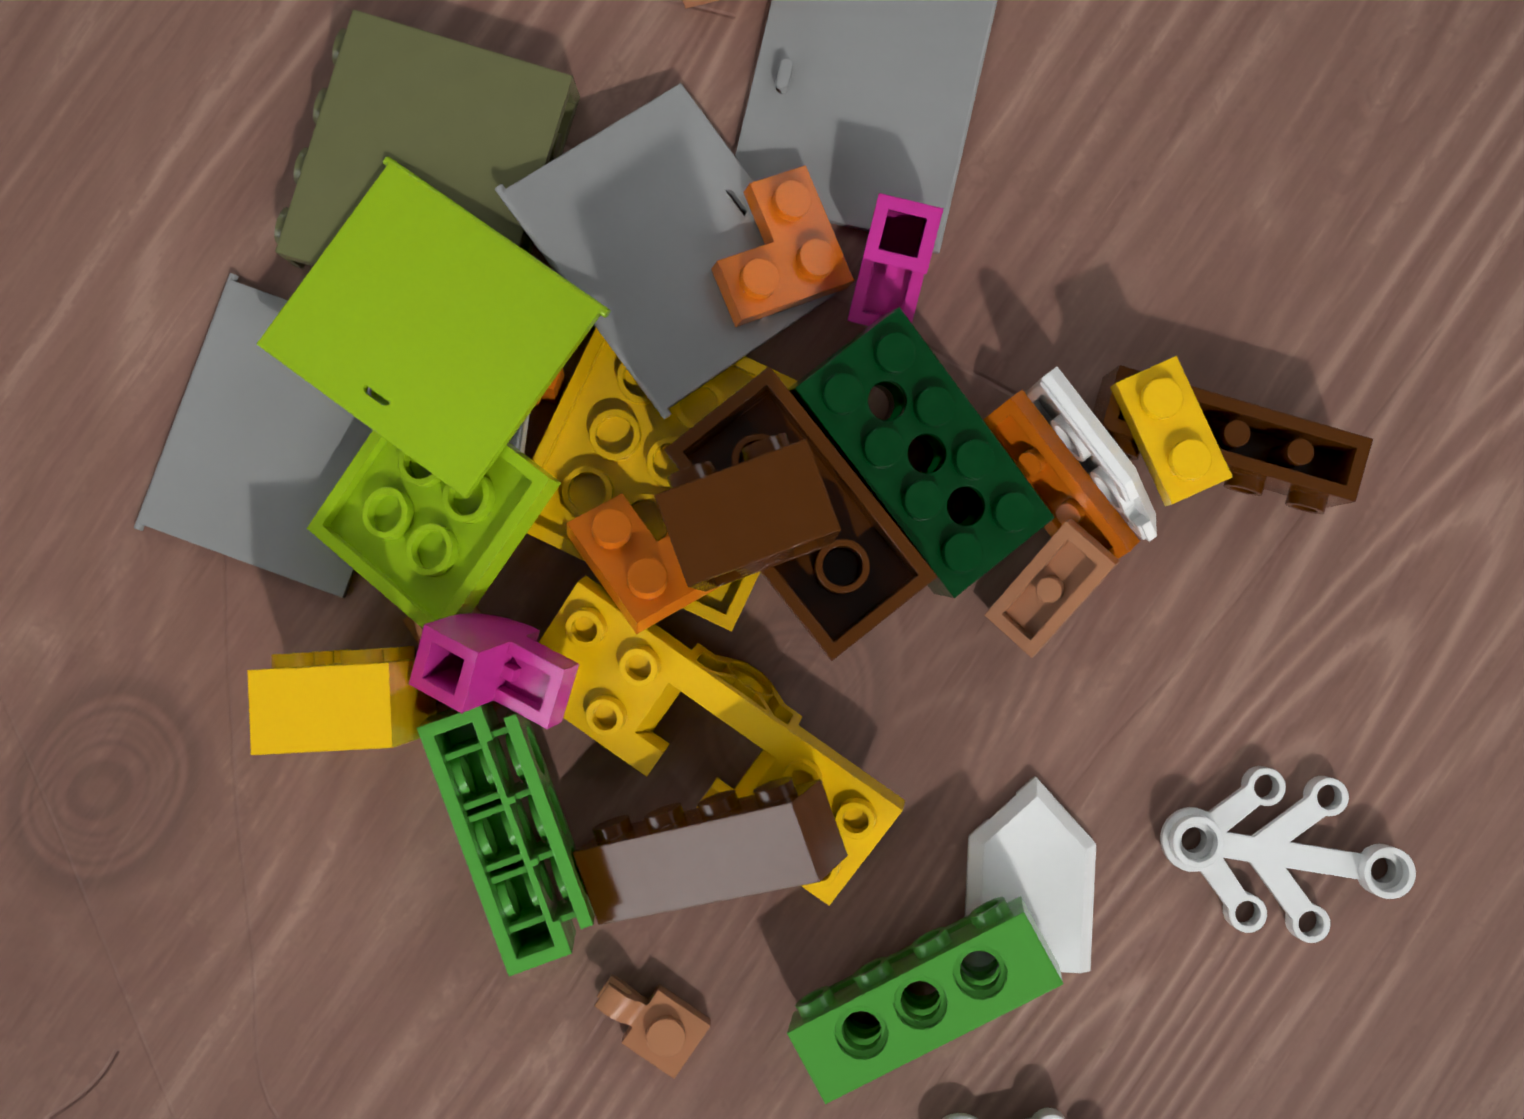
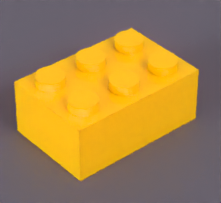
M415 646L271 654L272 668L247 670L251 755L394 748L420 739L417 727L428 716L436 714L437 711L436 699L409 685L415 661Z

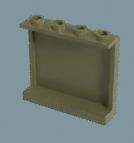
M353 9L347 29H340L334 41L332 60L335 67L328 88H322L319 91L314 103L313 121L316 126L309 148L304 147L298 154L295 162L294 181L297 185L290 207L283 208L276 221L274 238L277 247L275 252L295 267L303 269L305 264L313 267L386 167L383 164V160L389 156L531 254L534 246L533 241L502 201L495 188L500 184L508 188L563 154L580 100V94L573 76Z

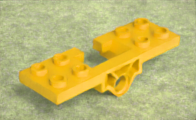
M586 575L577 582L538 642L579 664L563 718L646 777L670 745L653 731L680 692H682L762 748L734 789L717 777L700 801L728 790H735L738 798L754 795L753 790L782 777H792L795 785L821 779L848 856L820 882L801 886L828 906H830L903 811L906 800L799 726L803 716L784 703L772 682L758 669L741 660L715 655L699 643L691 650L656 624L636 634L606 590Z

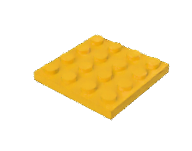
M595 328L532 458L535 463L561 482V484L527 534L585 561L567 536L566 523L622 493L657 541L668 536L654 495L671 489L667 477L679 471V469L668 457L664 449L765 370L767 366L745 356L669 408L672 414L668 418L663 419L604 337ZM773 370L787 388L797 382V380ZM760 572L722 585L685 606L683 609L732 632Z

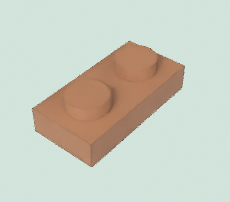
M1071 518L1059 528L986 612L985 616L1026 654L1033 658L1120 563V560Z

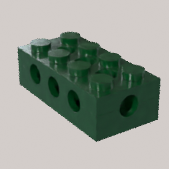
M900 307L879 317L788 388L938 576L928 584V587L934 594L956 598L1055 518ZM873 387L882 390L888 399L889 408L883 420L877 418L871 412L868 405V396ZM914 438L923 444L926 451L925 464L919 471L912 467L908 459V448ZM954 490L961 495L963 500L962 514L955 522L947 511L948 498Z

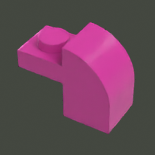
M882 193L878 194L847 321L869 326L882 315L900 307L912 323L924 274L928 272L944 208Z
M456 614L424 624L409 685L460 713L494 700L545 729H549L562 723L579 664L538 643L537 639L540 630L532 626L488 614Z

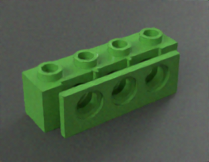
M492 701L464 713L450 708L430 715L417 727V731L508 976H512L572 954L576 935L572 919L577 918L580 929L594 924L595 914L572 854L576 850L574 840L530 720L509 709L503 718L504 722L500 723ZM506 734V744L511 761L518 777L523 780V783L521 781L514 782L498 736ZM528 796L530 811L537 831L542 838L539 842H536L521 798ZM550 858L553 874L563 900L558 901L543 861L544 859Z
M1020 896L1008 903L1004 897H998L985 902L974 909L968 916L946 927H939L923 934L904 949L888 957H880L865 964L853 975L831 986H824L810 992L796 1003L797 1011L793 1012L787 1034L824 1103L827 1104L1036 999L1064 983L1059 964L1022 897ZM985 951L993 955L995 959L986 966L976 967L966 963L964 957L971 952ZM923 981L933 985L937 990L932 994L922 996L910 992L907 986L913 982ZM858 1011L868 1012L874 1015L877 1021L871 1024H862L855 1021L850 1014Z

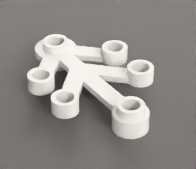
M1265 766L1252 767L1243 775L1241 787L1209 811L1197 807L1179 809L1166 819L1160 833L1161 848L1166 858L1182 870L1188 872L1200 871L1223 902L1225 920L1231 926L1244 933H1253L1263 927L1267 919V909L1260 898L1244 891L1223 858L1250 863L1286 912L1285 924L1288 931L1307 943H1317L1327 936L1331 925L1330 918L1323 908L1308 899L1286 868L1358 879L1359 884L1365 890L1385 899H1396L1404 896L1410 891L1416 878L1415 865L1410 856L1404 851L1386 844H1373L1366 847L1361 853L1291 842L1325 816H1336L1347 807L1349 794L1346 786L1341 781L1327 776H1317L1309 780L1304 787L1302 799L1253 835L1228 832L1258 806L1275 805L1281 801L1285 794V780L1278 771ZM1262 775H1268L1272 780V789L1268 795L1258 797L1254 790L1255 781ZM1330 785L1334 790V800L1329 806L1321 807L1317 800L1318 791L1323 786ZM1196 827L1200 831L1201 841L1196 848L1186 850L1182 845V835L1187 829ZM1384 858L1388 865L1387 873L1381 879L1375 880L1371 874L1372 865L1377 859ZM1244 901H1251L1254 906L1253 916L1246 922H1238L1235 913L1237 906ZM1313 911L1316 915L1314 928L1308 932H1301L1299 928L1300 917L1305 912Z

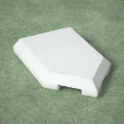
M1055 367L1025 393L1059 438L1065 443L1069 451L1086 470L1093 482L1103 492L1114 509L1126 516L1129 520L1127 523L1130 529L1143 540L1146 539L1150 542L1157 537L1156 513L1136 467L1060 369Z
M1036 776L1032 777L1016 792V795L990 819L987 818L969 834L965 917L980 905L994 898L1004 897L1008 903L1021 896L1059 964L1060 971L1066 973L1089 972L1091 969L1096 843ZM985 951L971 952L964 957L966 963L976 967L986 966L995 959L993 955Z

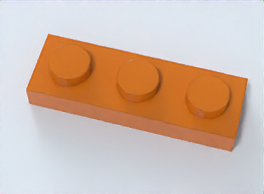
M1023 389L983 419L1055 518L1044 526L1051 537L1067 520L1072 518L1118 559L1130 552L1140 542Z

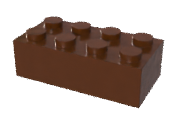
M769 366L667 446L664 451L679 470L698 463L712 461L713 467L717 472L744 462L741 449L759 440L781 433H786L790 444L807 438L841 531L832 545L760 571V573L826 656L833 661L938 576Z
M786 433L773 435L741 449L745 460L742 463L716 472L712 461H706L679 470L667 477L671 489L658 493L654 497L688 587L706 592L834 543L841 528L807 438L790 444Z

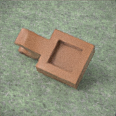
M613 974L610 975L597 994L599 999L594 1005L611 1019L630 1025L622 1037V1044L673 1079H675L711 1026V1019L662 985L658 984L647 999Z

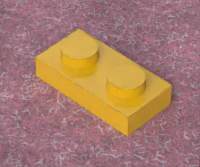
M1177 356L1110 386L1165 507L1233 477Z

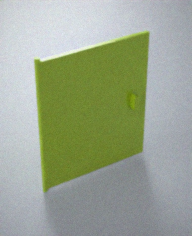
M387 156L383 160V164L386 166L383 172L256 345L468 499L600 316L607 318L611 310L397 161ZM368 387L372 389V397L368 394Z

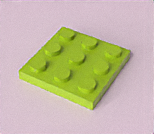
M372 430L306 529L423 629L424 624L456 614L472 613L561 482L508 442L467 499Z

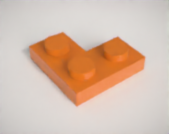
M806 165L749 183L743 193L765 245L717 260L711 268L735 327L847 289L854 282Z
M622 493L566 523L567 536L636 634L717 589L714 588L704 592L687 586L669 535L657 541Z

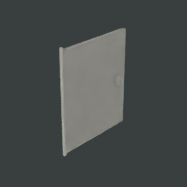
M772 0L735 157L753 181L806 165L829 222L836 225L869 232L879 193L944 208L932 252L939 254L998 0Z
M681 83L508 188H505L503 184L495 188L497 194L553 270L611 310L607 318L600 316L594 325L663 419L668 418L672 414L669 408L836 294L833 293L735 327L711 268L717 260L765 245L743 193L749 183L754 181ZM729 194L734 198V200H735V201L737 202V204L740 206V208H741L742 211L744 212V215H743V213L740 211V209L737 207V205L734 203V201L731 199V197L729 196Z
M230 273L138 514L134 529L143 531L144 527L147 526L345 598L355 570L306 528L372 432V429L256 345L288 300L238 283L239 276ZM368 387V394L372 397V389Z

